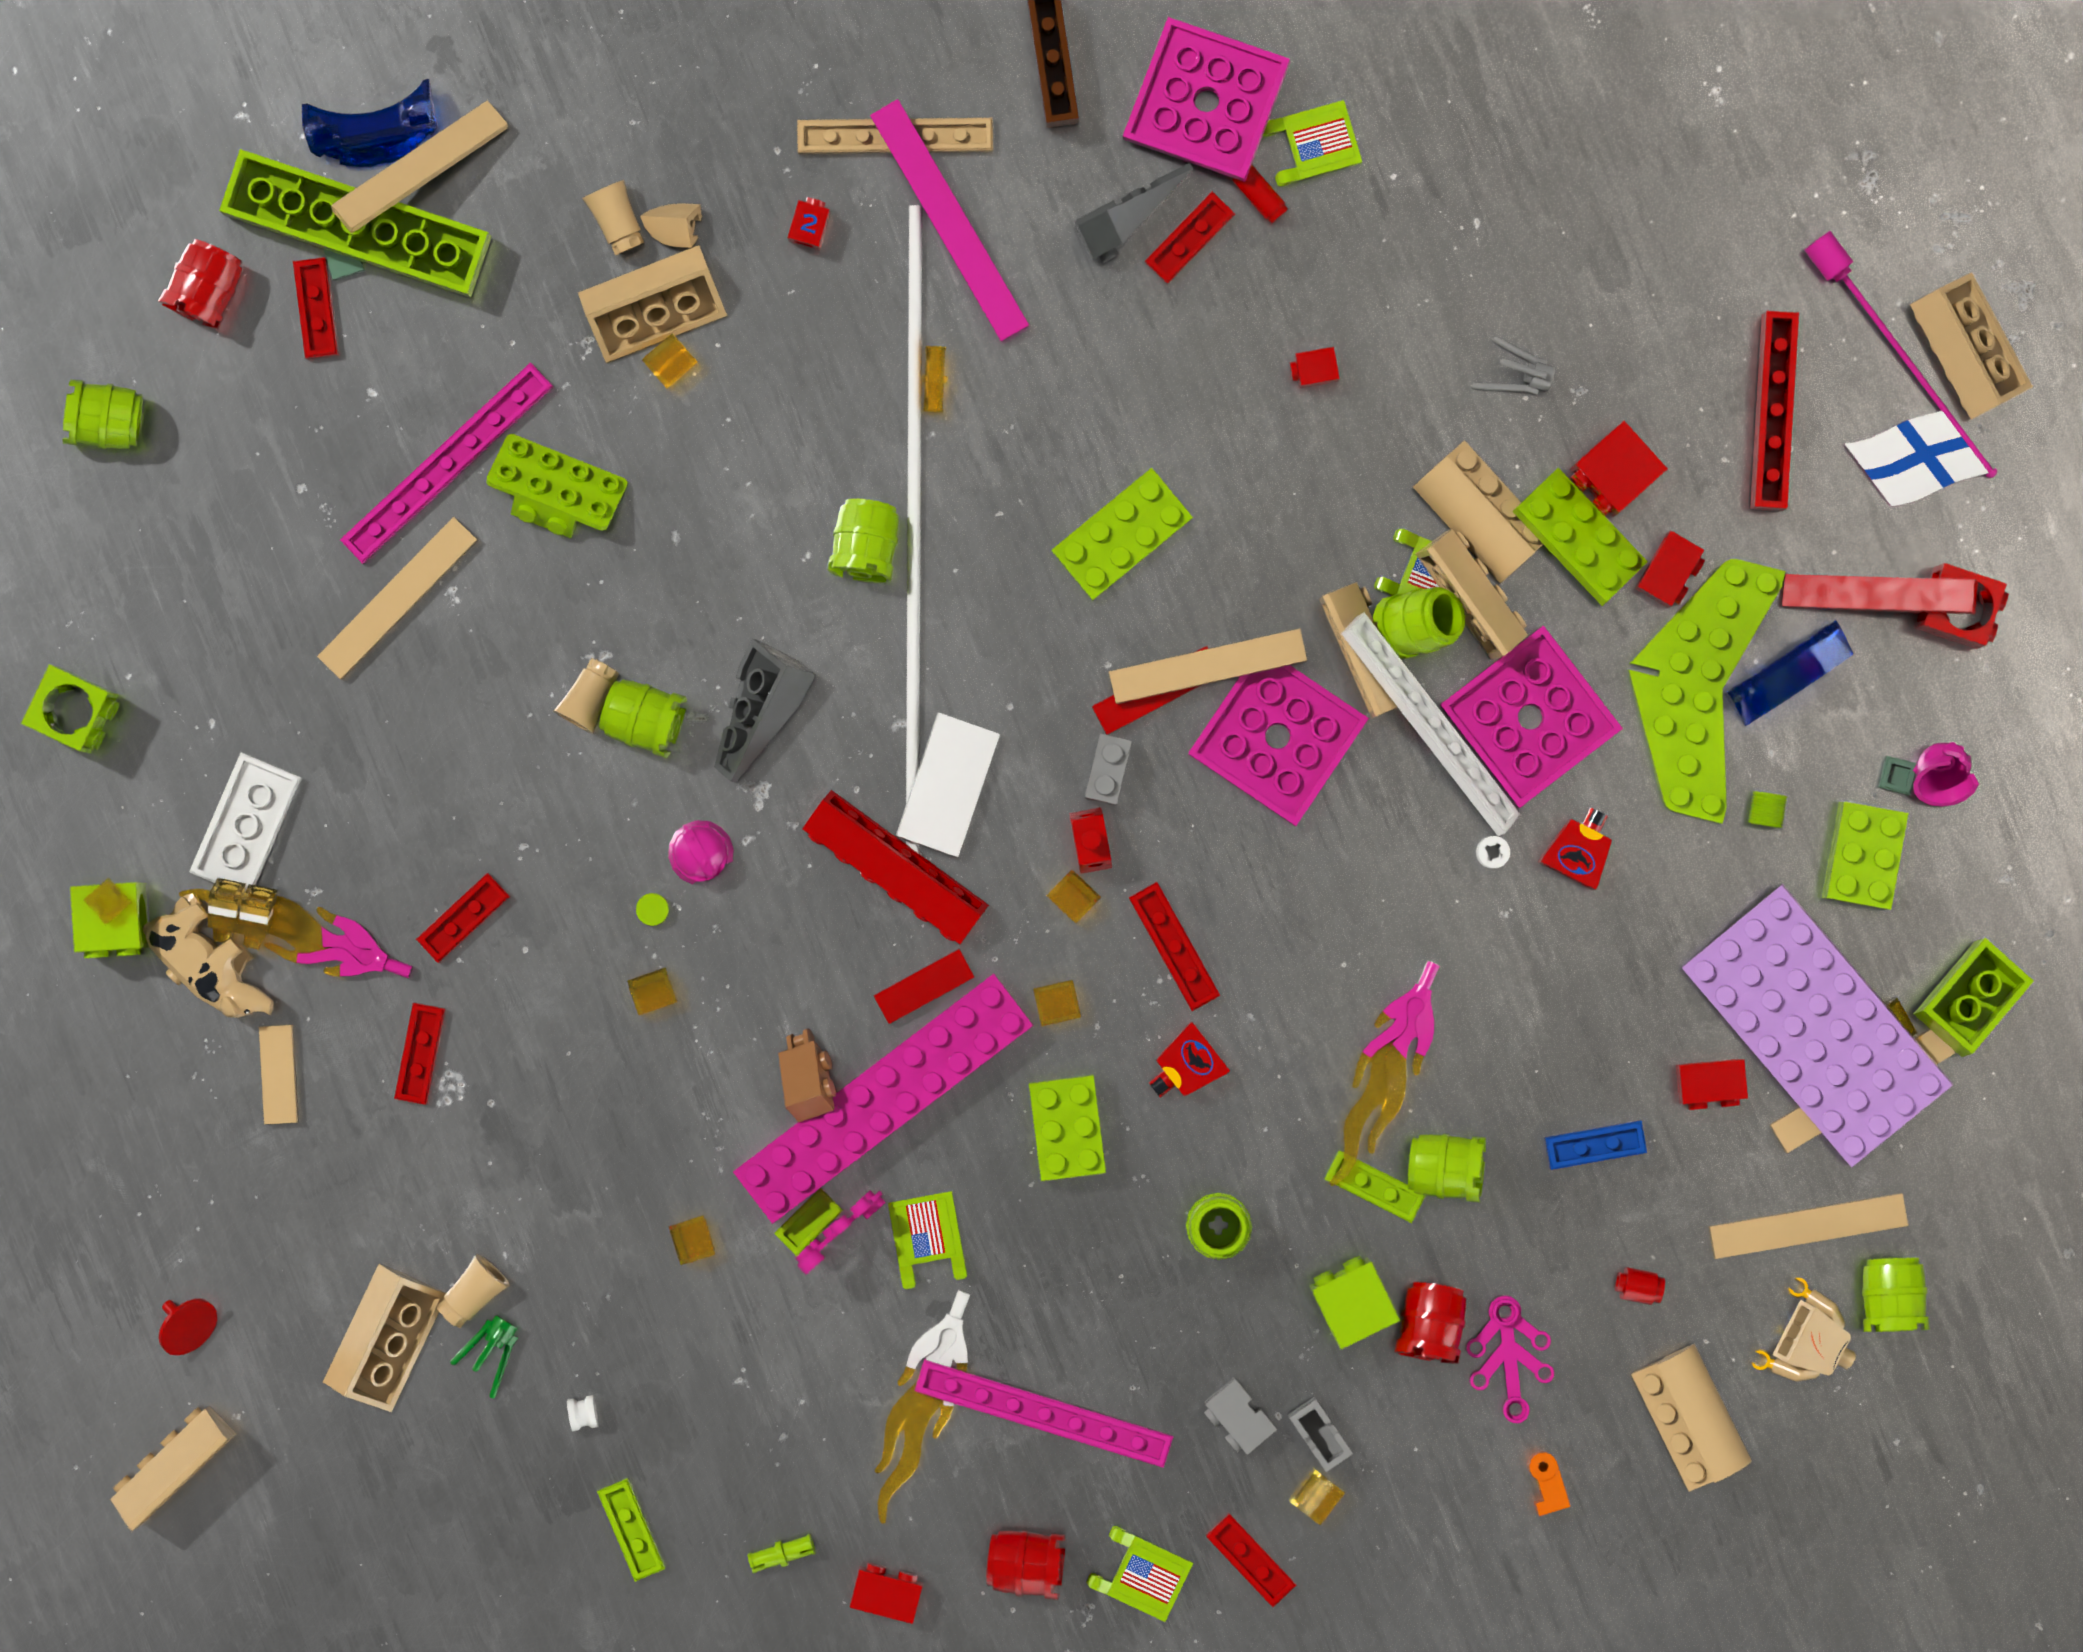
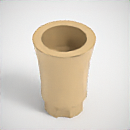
M624 180L582 198L593 213L607 243L611 244L615 255H619L644 243L640 232H638L641 229L632 210Z
M591 658L586 669L583 668L570 691L553 712L573 725L593 734L606 697L619 673L608 665Z
M476 1254L466 1271L444 1295V1300L437 1306V1310L449 1323L461 1328L467 1320L470 1321L490 1300L509 1286V1282L492 1263Z

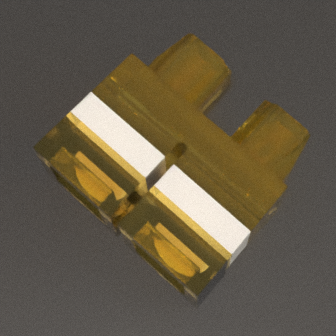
M217 878L209 892L207 927L213 928V940L224 943L232 939L234 933L244 934L243 945L247 948L260 949L273 923V907L277 899L278 890L249 884L245 891L246 883Z

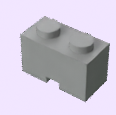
M1100 733L1085 798L1117 805L1132 741Z
M1233 1377L1204 1402L1208 1407L1204 1413L1216 1428L1222 1424L1229 1434L1225 1439L1237 1453L1243 1449L1248 1455L1272 1435L1277 1428L1260 1407L1255 1411L1250 1407L1248 1403L1252 1400L1251 1396Z
M1315 1396L1288 1414V1417L1325 1472L1353 1454Z

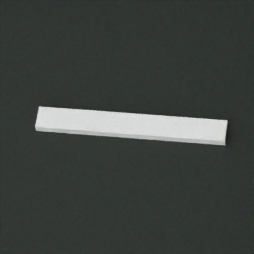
M1365 612L1358 615L1341 635L1497 836L1505 834L1520 817L1519 811Z

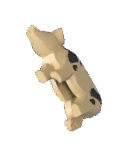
M194 893L181 897L176 902L173 912L169 915L158 916L143 926V932L146 935L149 947L169 968L166 974L177 985L183 983L196 997L213 1006L226 1017L240 1018L254 1012L272 1014L273 1000L256 986L244 983L241 978V973L247 962L254 959L253 955L243 945L238 946L232 939L227 940L218 947L212 939L199 933L198 925L209 915L201 906L203 903Z

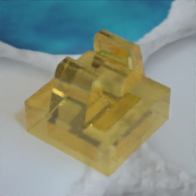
M107 878L84 899L104 924H109L132 903L111 878Z

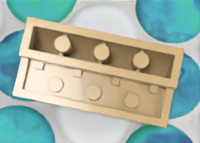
M1465 440L1413 486L1450 529H1453L1455 533L1459 531L1466 538L1470 545L1468 549L1483 562L1499 583H1502L1543 545L1512 512L1521 503L1519 499Z
M1695 1344L1671 1353L1663 1359L1631 1374L1689 1492L1713 1481L1716 1483L1743 1469L1752 1461Z

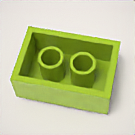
M1845 801L1839 802L1822 898L1891 910L1909 813Z
M1987 938L1974 941L1913 1014L1961 1057L1968 1056L1976 1051L2034 980Z
M1094 1075L1029 1082L1041 1181L1106 1173Z

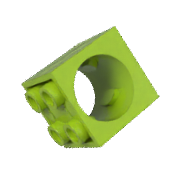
M49 664L21 724L80 752L91 754L93 748L98 750L104 740L106 732L102 731L107 719L112 720L118 711L120 703L116 700L119 695L68 670ZM73 687H80L89 695L88 700L93 708L92 717L86 727L74 730V734H67L57 725V718L54 712L55 702L61 694L74 691Z
M132 882L70 887L74 952H83L84 958L109 957L108 950H116V956L141 955V948H150L146 935L143 932V926L148 923L146 883Z
M1360 1255L1342 1264L1344 1269L1335 1274L1328 1270L1313 1278L1315 1283L1309 1286L1340 1349L1400 1321L1372 1261L1369 1258L1363 1260Z

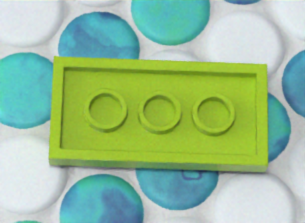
M1559 467L1512 511L1601 606L1610 600L1648 562Z
M1150 468L1051 551L1093 601L1192 520L1193 517L1154 469Z

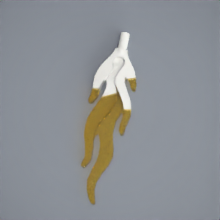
M958 1290L950 1313H947L938 1324L929 1329L916 1341L909 1354L905 1370L898 1380L899 1386L904 1385L912 1377L918 1363L923 1358L951 1367L952 1360H954L958 1370L967 1371V1347L962 1327L964 1319L961 1318L970 1294ZM917 1381L899 1398L886 1422L883 1456L875 1468L876 1473H881L889 1465L895 1448L896 1438L903 1430L905 1442L898 1465L880 1490L877 1505L879 1520L882 1524L886 1522L887 1505L891 1495L918 1467L922 1439L930 1418L940 1407L941 1414L932 1432V1437L936 1439L948 1421L954 1407V1403L915 1392L914 1389Z

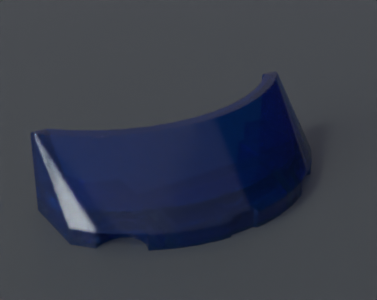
M429 79L423 80L417 89L400 102L368 113H336L317 108L308 103L302 104V128L310 152L318 157L326 155L338 159L340 165L372 167L378 164L395 162L417 148L419 143L429 134L433 135L438 127Z
M1835 620L1758 673L1724 693L1743 724L1747 726L1851 657L1853 651L1840 625Z

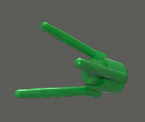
M497 1315L494 1316L492 1321L487 1319L482 1329L450 1361L451 1365H456L485 1335V1340L488 1343L472 1368L474 1372L480 1369L494 1346L501 1349L506 1344L489 1394L490 1398L494 1399L512 1347L518 1339L514 1336L518 1328Z

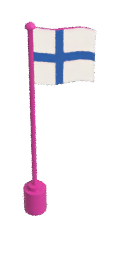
M1828 231L1805 248L1804 251L1827 281L1833 278L1836 282L1841 279L1845 282L1941 410L1904 421L1869 439L1844 444L1889 505L1895 506L1917 501L1954 482L1986 474L1985 476L1988 478L1995 477L1997 469H1992L1848 277V274L1852 271L1849 265L1854 261L1833 233Z

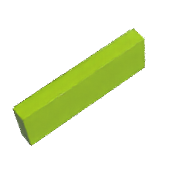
M1338 1150L1324 1178L1410 1223L1413 1222L1426 1196L1414 1193V1190L1408 1189L1407 1184Z
M626 1478L599 1489L597 1493L634 1581L636 1582L664 1570L666 1567L629 1479Z

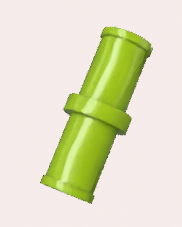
M808 1534L785 1543L782 1540L775 1542V1546L754 1553H748L747 1556L752 1572L757 1573L777 1565L782 1567L788 1566L789 1561L816 1554V1549L811 1535Z

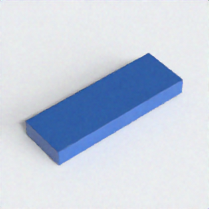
M1641 1120L1544 1137L1550 1170L1647 1153Z

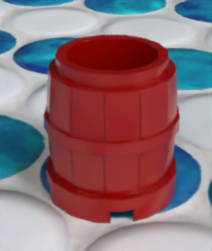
M194 239L193 243H189L179 262L175 264L173 268L174 273L168 288L163 289L158 302L163 303L162 305L192 321L193 319L197 321L202 319L204 320L202 325L218 330L223 320L221 314L230 298L236 292L235 287L242 272L240 267L242 261L212 244Z
M1413 1282L1412 1288H1408L1404 1307L1401 1310L1400 1339H1396L1394 1352L1421 1360L1431 1361L1440 1360L1441 1358V1363L1459 1364L1461 1350L1458 1348L1466 1323V1297H1463L1464 1291L1445 1285Z
M1022 1530V1532L999 1531L998 1534H992L987 1562V1586L993 1587L995 1591L1012 1593L1016 1596H1044L1045 1599L1058 1600L1060 1593H1054L1055 1586H1062L1065 1549L1059 1548V1541H1065V1534L1052 1533L1051 1536L1030 1533L1027 1530Z

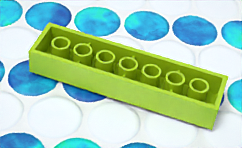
M242 149L239 150L219 209L224 216L469 298L472 297L492 237L488 232L398 202L351 234L331 210V205L356 189L355 187Z

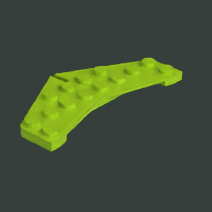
M1739 559L1725 561L1629 663L1659 671L1658 676H1653L1628 669V674L1664 806L1672 812L1723 824L1727 809L1723 688L1779 593L1786 571Z

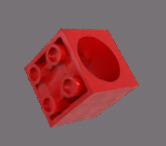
M1623 421L1570 468V471L1573 473L1570 478L1581 491L1584 492L1588 489L1595 497L1592 503L1604 516L1610 514L1614 517L1667 471L1668 468L1633 429Z
M1947 563L1935 566L1931 578L1971 579L1978 581L1977 594L1983 605V614L1980 622H1976L1966 627V630H1962L1949 622L1950 619L1946 613L1919 612L1914 629L1974 649L1987 646L1988 641L1993 642L1999 624L1994 623L1998 611L2004 610L2009 593L2004 592L2007 583Z

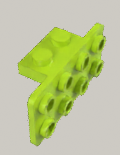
M515 434L506 436L486 478L488 486L514 496L511 515L518 517L524 522L544 527L554 534L564 535L569 538L572 537L576 529L577 521L601 531L606 530L627 488V480L623 477Z

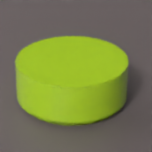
M649 893L642 896L637 902L636 914L642 923L656 926L663 923L668 917L669 905L663 896Z

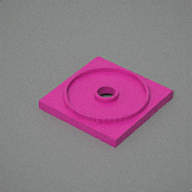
M1168 17L1123 133V140L1245 182L1290 65V59ZM1203 91H1212L1218 96L1219 104L1214 110L1203 112L1195 106L1196 97Z
M1544 625L1440 704V707L1518 808L1530 801L1623 729ZM1533 705L1541 711L1542 721L1537 728L1526 729L1519 723L1518 714L1524 706Z
M1291 665L1240 676L1188 754L1296 827L1369 718ZM1276 724L1285 726L1290 734L1288 744L1279 749L1271 747L1266 741L1268 728Z

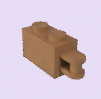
M809 1028L803 1030V1034L798 1036L788 1035L786 1037L788 1050L778 1053L785 1107L798 1122L834 1111L833 1097L836 1096V1089L829 1074V1070L832 1069V1061L828 1052L822 1051L815 1043L813 1033Z

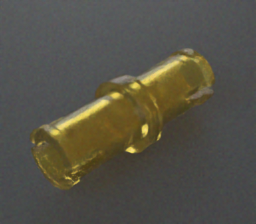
M925 346V375H922L921 381L925 382L923 411L943 412L944 383H947V376H944L946 347Z

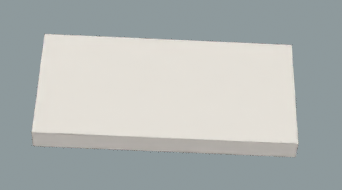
M937 713L896 836L958 857L1000 734L945 714Z
M240 753L189 873L215 883L217 878L246 883L244 896L251 898L248 895L249 884H257L302 778Z

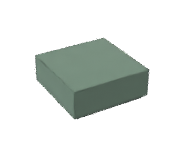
M323 249L333 280L365 271L361 261Z
M1885 756L1877 788L1911 795L1916 776L1913 769L1917 763Z

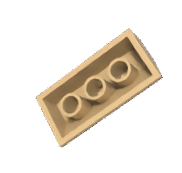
M699 245L578 292L585 315L606 363L727 316Z
M1972 272L1910 304L1916 321L1922 326L1930 341L1931 349L1938 356L1947 379L1954 386L1961 405L1967 411L1971 420L2033 387Z
M1450 529L1415 554L1438 587L1445 588L1458 597L1464 609L1466 626L1489 658L1503 657L1528 636L1524 630L1527 627L1526 623L1518 612L1514 611L1512 613L1505 603L1508 599L1503 590L1497 584L1493 586L1486 575L1489 572L1479 558L1474 560L1467 549L1470 545L1466 538L1459 531L1455 533L1453 529Z
M1356 582L1322 596L1319 599L1371 718L1397 708V705L1341 635L1347 626L1364 612L1373 623V618L1367 607L1372 605V601L1365 586L1359 589ZM1378 622L1373 623L1378 629Z
M378 1264L323 1383L345 1397L392 1412L439 1313L437 1306L444 1300L446 1293L403 1272Z
M210 1406L203 1411L197 1407L184 1420L188 1425L179 1434L173 1430L160 1443L164 1448L156 1456L150 1452L137 1465L140 1471L132 1479L126 1475L113 1488L117 1493L110 1500L131 1531L141 1526L236 1435Z

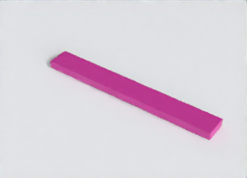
M897 99L871 114V119L1000 341L1002 342L1029 326L900 101Z
M530 362L340 539L342 543L364 564L545 396L553 386Z
M926 1359L923 1360L914 1389L915 1392L1163 1468L1173 1440V1435Z

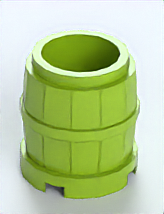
M71 379L69 386H74L75 389L74 393L67 394L63 431H69V437L63 438V444L77 446L78 443L98 446L100 449H130V446H137L142 418L143 395L137 394L136 390L117 387L114 384H85L83 380Z
M847 499L845 504L840 507L837 524L833 530V555L829 557L827 570L839 577H843L845 571L853 576V580L870 583H885L887 579L891 581L894 568L891 563L895 547L898 544L899 516L896 513V508L890 504L875 500Z
M1441 587L1419 588L1406 594L1400 593L1383 598L1376 605L1373 623L1378 622V631L1399 658L1406 659L1419 653H1431L1453 644L1463 632L1465 613L1462 603L1451 591Z
M625 679L621 682L616 680L606 697L600 717L599 729L604 731L606 736L623 742L627 746L650 750L654 755L667 758L671 751L665 749L669 742L675 744L686 712V709L681 708L680 705L687 702V698L674 692L670 695L653 688L649 684H641Z
M1444 1133L1443 1135L1428 1134L1419 1135V1138L1413 1137L1408 1168V1189L1414 1190L1416 1194L1434 1196L1437 1199L1466 1198L1467 1202L1480 1203L1485 1171V1162L1482 1155L1483 1152H1486V1138L1472 1136V1139Z
M1217 1192L1207 1194L1194 1203L1187 1215L1186 1230L1190 1242L1198 1252L1208 1258L1221 1260L1232 1258L1245 1248L1250 1240L1252 1223L1250 1214L1242 1202L1232 1195ZM1215 1216H1222V1221L1228 1222V1228L1222 1229V1234L1219 1235L1215 1234L1214 1229L1209 1228V1222H1214Z
M1919 1258L1867 1260V1266H1864L1862 1289L1866 1319H1863L1864 1332H1872L1871 1326H1876V1332L1917 1330V1324H1921V1330H1930L1929 1317H1926V1294H1928V1289L1925 1284L1923 1264H1920Z

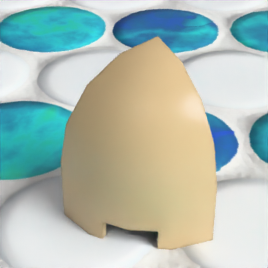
M669 204L651 209L640 217L645 229L654 239L662 244L673 247L692 248L698 238L693 233L695 221H701L702 218L701 204Z

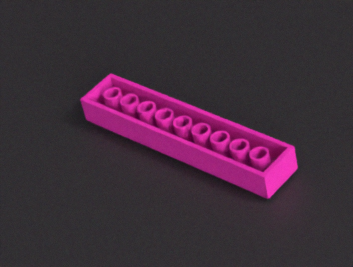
M992 974L838 1091L836 1096L833 1097L834 1111L797 1122L734 1170L733 1173L773 1224L1030 1029L1033 1024L997 976Z

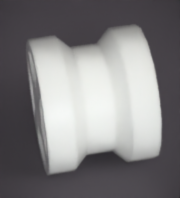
M1489 836L1479 842L1476 848V857L1484 867L1499 868L1508 861L1510 847L1503 838Z
M594 1395L587 1396L584 1400L580 1401L574 1398L567 1399L568 1416L572 1431H578L583 1426L599 1427Z

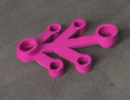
M871 1190L868 1191L850 1208L853 1214L848 1219L843 1215L822 1232L826 1239L820 1243L816 1238L795 1257L799 1262L797 1266L805 1275L808 1274L825 1258L820 1251L828 1243L842 1233L861 1214L867 1220L886 1203L881 1197L883 1193L880 1190L876 1194Z
M1504 1295L1495 1298L1491 1302L1488 1311L1489 1322L1476 1338H1471L1466 1343L1467 1353L1473 1358H1479L1484 1355L1486 1344L1500 1329L1501 1344L1480 1370L1471 1373L1469 1382L1476 1390L1486 1389L1491 1376L1504 1361L1508 1399L1504 1402L1502 1411L1508 1421L1521 1423L1529 1416L1530 1409L1528 1403L1521 1398L1517 1360L1531 1370L1535 1378L1541 1383L1552 1381L1554 1369L1547 1363H1541L1515 1342L1513 1327L1528 1337L1531 1345L1539 1351H1544L1550 1346L1551 1338L1546 1332L1538 1331L1521 1317V1307L1517 1300ZM1502 1306H1508L1511 1310L1510 1315L1506 1318H1502L1499 1315V1309ZM1538 1335H1544L1547 1339L1546 1344L1542 1347H1538L1535 1344V1338ZM1473 1342H1480L1482 1345L1481 1351L1477 1354H1473L1470 1351V1345ZM1542 1367H1547L1550 1370V1376L1547 1379H1541L1538 1375ZM1478 1374L1485 1376V1383L1482 1386H1476L1473 1382L1474 1377ZM1513 1403L1521 1405V1412L1518 1415H1512L1509 1411Z

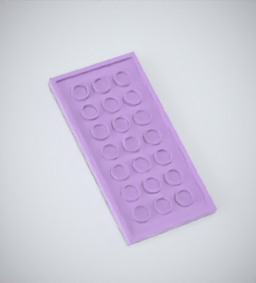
M1783 884L1682 967L1685 973L1851 1168L1953 1086L1951 1080Z

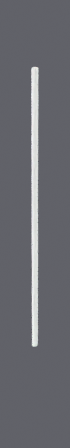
M920 205L909 206L906 804L919 769L922 206ZM906 840V845L919 853V844Z

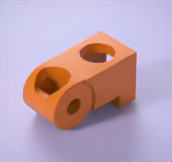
M1544 1451L1532 1454L1528 1460L1527 1467L1529 1473L1536 1478L1542 1498L1541 1500L1534 1501L1537 1515L1542 1516L1571 1507L1556 1459Z

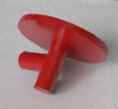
M192 1299L179 1306L172 1300L166 1301L162 1309L168 1316L165 1318L159 1331L160 1346L165 1352L175 1356L188 1354L199 1348L215 1329L217 1323L215 1307L205 1299Z

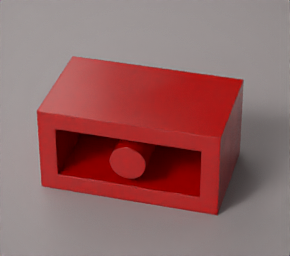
M1670 530L1665 535L1635 589L1667 608L1672 607L1674 602L1679 605L1689 589L1684 585L1690 574L1696 577L1705 562L1701 558L1704 549Z
M1745 1059L1676 1065L1679 1104H1688V1110L1708 1108L1707 1102L1720 1101L1721 1107L1739 1106L1740 1099H1748Z
M868 1563L867 1568L860 1566L849 1608L913 1624L923 1587V1582L917 1581L918 1575L899 1571L898 1576L886 1573V1567L873 1563Z

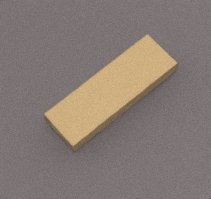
M293 1025L259 1027L264 1124L297 1123L298 1110Z

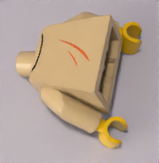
M1795 1278L1796 1281L1803 1284L1804 1291L1799 1294L1788 1288L1789 1294L1794 1298L1804 1297L1807 1300L1806 1302L1800 1300L1772 1354L1777 1357L1776 1360L1771 1359L1768 1351L1759 1349L1755 1352L1765 1355L1767 1363L1758 1365L1752 1362L1753 1367L1757 1370H1764L1768 1367L1772 1369V1373L1793 1381L1816 1379L1820 1373L1830 1376L1837 1365L1844 1369L1850 1368L1855 1361L1856 1355L1854 1351L1846 1348L1851 1335L1844 1330L1845 1321L1838 1306L1817 1290H1809L1808 1284L1803 1278Z

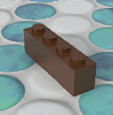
M1027 0L1046 128L1078 124L1079 115L1061 0Z

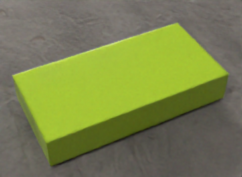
M820 1187L774 1234L798 1256L843 1209Z

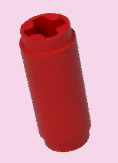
M1253 164L1245 182L1231 177L1234 184L1265 220L1268 219L1271 224L1288 210L1284 200Z

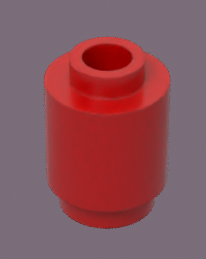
M1626 1267L1623 1273H1618L1615 1291L1619 1292L1620 1299L1652 1305L1653 1302L1661 1303L1665 1290V1278L1658 1277V1273Z

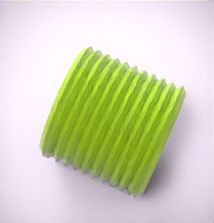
M1753 791L1748 822L1782 828L1783 816H1785L1784 810H1786L1787 804L1786 799L1788 797Z

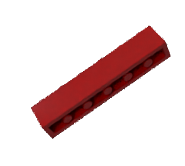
M1766 311L1761 317L1750 509L1784 511L1788 508L1799 313Z
M832 790L823 798L802 828L808 833L809 838L813 842L829 848L834 852L835 857L839 861L855 867L860 871L865 880L881 886L887 891L891 899L907 905L913 910L917 918L933 924L939 929L941 935L950 941H956L958 944H961L989 906Z

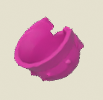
M1955 742L1936 743L1927 747L1920 755L1913 769L1916 774L1913 783L1914 794L1920 801L1928 805L1940 807L1955 805L1967 800L1975 793L1979 785L1974 773L1970 774L1971 755H1967L1964 747L1957 745Z
M696 820L684 824L675 832L669 843L668 858L673 871L679 878L694 884L696 881L711 880L719 875L724 869L725 864L733 862L734 848L730 836L722 827L711 821Z

